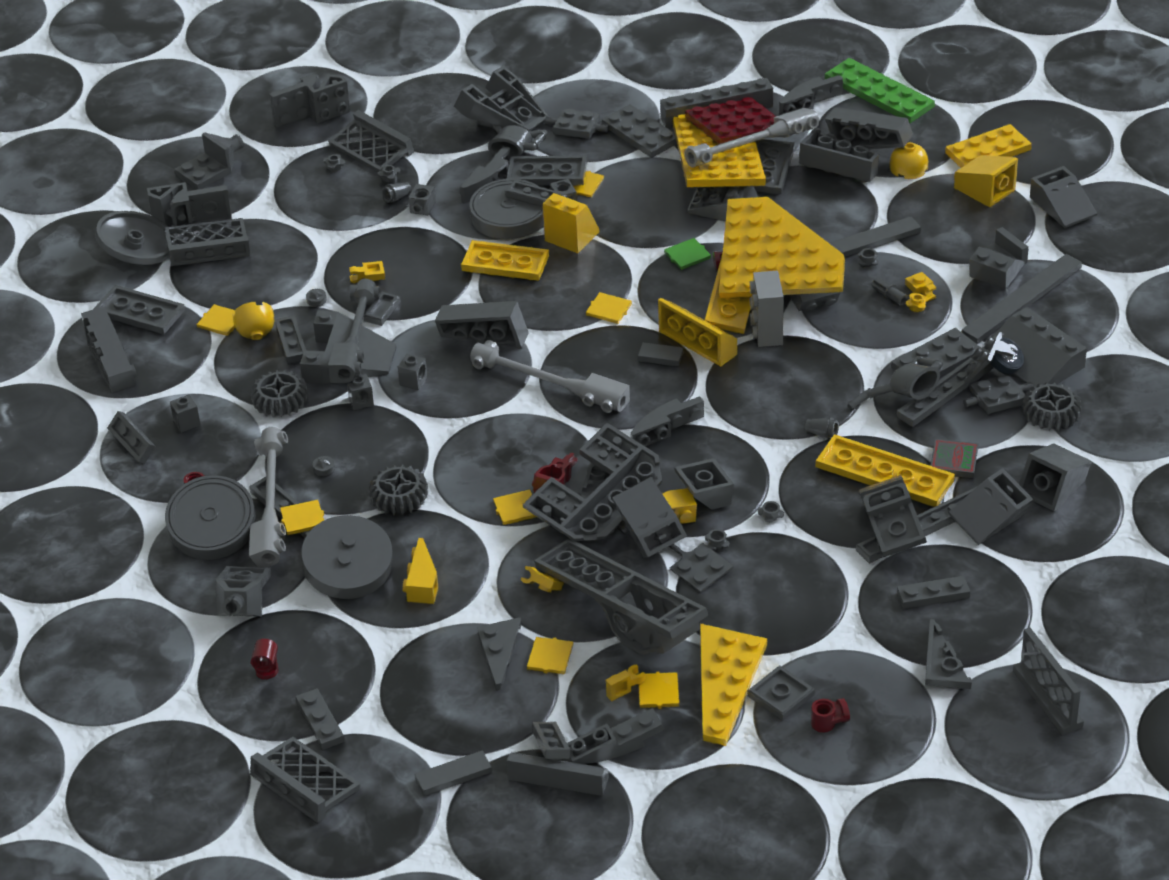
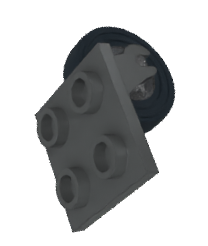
M1000 332L993 338L989 337L984 343L983 348H977L971 357L973 361L965 370L967 375L964 382L968 383L986 365H992L997 371L1007 375L1017 372L1024 363V356L1020 347L1012 340L1002 337L1003 334Z

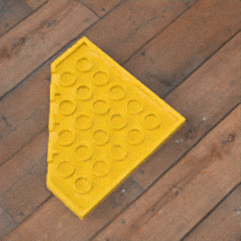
M769 197L728 199L719 286L720 298L752 297L749 282L753 281V272L778 271L783 295L843 292L844 254Z

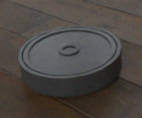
M502 179L480 187L472 195L469 203L470 218L473 226L480 233L497 239H517L537 232L544 226L543 206L506 197L505 191L514 180L534 186L538 185L520 179Z
M209 475L185 483L172 495L166 507L165 521L170 539L181 552L196 559L214 560L237 552L249 541L250 526L256 522V512L252 497L242 484L228 477Z
M342 515L326 519L313 527L304 539L302 545L303 572L308 582L316 590L327 596L339 599H354L366 596L380 588L390 575L392 569V544L390 538L378 524L367 518Z

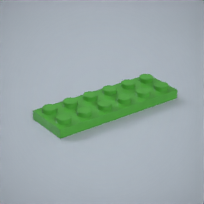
M851 58L846 59L825 73V79L840 75L843 78L844 90L897 117L908 118L909 123H912L935 107V100Z

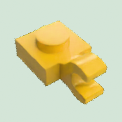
M382 261L362 263L363 267L352 266L349 268L350 274H356L350 276L351 283H358L362 278L372 281L385 280Z
M923 272L905 278V285L913 293H922L924 296L929 297V301L936 298V295L932 292L936 290V286Z
M525 567L526 570L530 571L531 576L529 579L521 577L520 580L523 583L534 584L536 582L540 584L538 588L550 593L552 590L561 591L564 582L541 573L534 567Z
M632 665L628 668V672L624 670L606 679V696L611 702L630 693L632 686L645 681L644 672L636 675L638 673V665Z

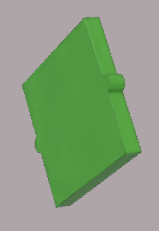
M695 238L664 249V253L671 259V262H674L681 270L711 259V255L705 249V246L701 245Z

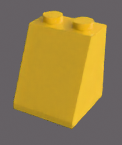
M980 155L955 172L954 188L982 204L992 207L1015 191L1018 158Z
M555 193L543 203L546 242L579 253L599 233V227L586 204Z

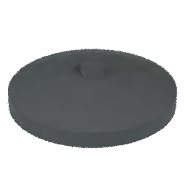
M116 211L103 216L98 221L95 232L96 241L112 257L139 265L156 264L169 258L164 229L168 226L161 220L141 212Z

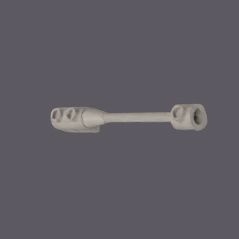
M798 109L774 117V124L764 131L713 147H709L706 143L688 146L685 149L684 157L690 167L703 165L711 162L713 155L767 137L786 138L817 128L819 117L812 109Z
M487 340L484 344L476 343L471 351L470 359L473 366L477 369H482L484 366L493 368L498 364L555 383L579 396L586 406L600 405L601 409L606 413H610L612 410L621 412L630 402L629 385L591 373L587 380L566 379L499 356V347L491 340Z
M276 427L265 428L261 433V437L254 441L257 452L260 455L267 456L266 506L261 520L252 523L250 526L249 557L257 567H270L277 564L280 560V553L286 550L285 543L280 538L286 535V529L283 523L278 522L274 503L276 457L282 453L283 445L288 443V437L284 431Z

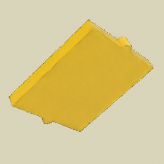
M586 171L584 185H573L576 194L592 197L603 181L604 175Z
M599 292L594 301H591L586 315L619 324L623 316L627 315L632 301Z
M214 304L207 313L203 314L202 319L197 323V327L228 336L235 328L232 317L233 314H236L235 310Z
M530 490L493 498L496 514L500 516L503 525L537 517L523 508V504L532 496Z
M318 500L280 508L283 518L281 521L285 525L287 535L310 531L317 524L324 521V511L321 510Z
M536 637L527 669L543 671L545 674L548 672L565 674L573 642L557 640V638Z
M657 671L656 673L645 674V681L639 684L640 708L657 707L661 709L662 707L679 706L677 672L660 673Z

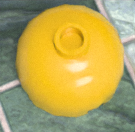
M908 142L905 147L895 148L890 157V171L897 177L898 174L904 175V179L922 177L925 171L928 170L926 151L920 145Z
M250 302L235 309L236 314L232 315L237 332L241 336L252 340H260L266 336L274 325V312L271 305L262 302V306L256 305V302Z

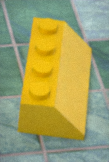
M662 298L658 299L660 333L720 367L737 355V338L670 301Z

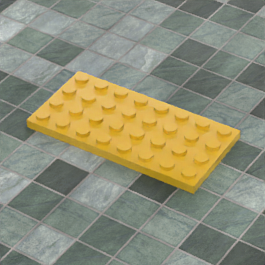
M685 115L673 117V128L687 187L766 186V177L756 142L714 154L711 162L690 167L684 157L685 149L688 146L706 143L709 147H713L719 144L687 120Z

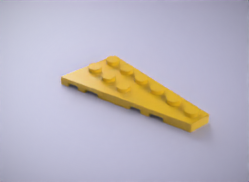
M700 624L703 741L726 746L767 647V638Z

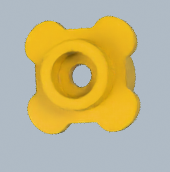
M911 293L909 295L910 299L906 301V306L911 311L921 312L925 309L929 297L919 293Z

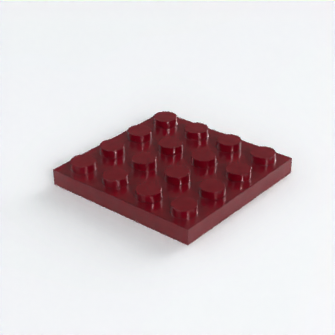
M750 97L739 101L729 100L723 104L713 103L707 107H693L690 110H685V118L719 145L764 131L774 124V117H776L763 105Z

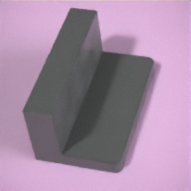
M1003 227L996 229L995 243L984 247L1027 263L1029 247Z

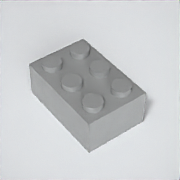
M778 271L753 272V281L749 282L750 293L752 294V297L749 298L750 310H753L752 313H749L750 326H752L753 339H757L758 347L783 345L784 296Z

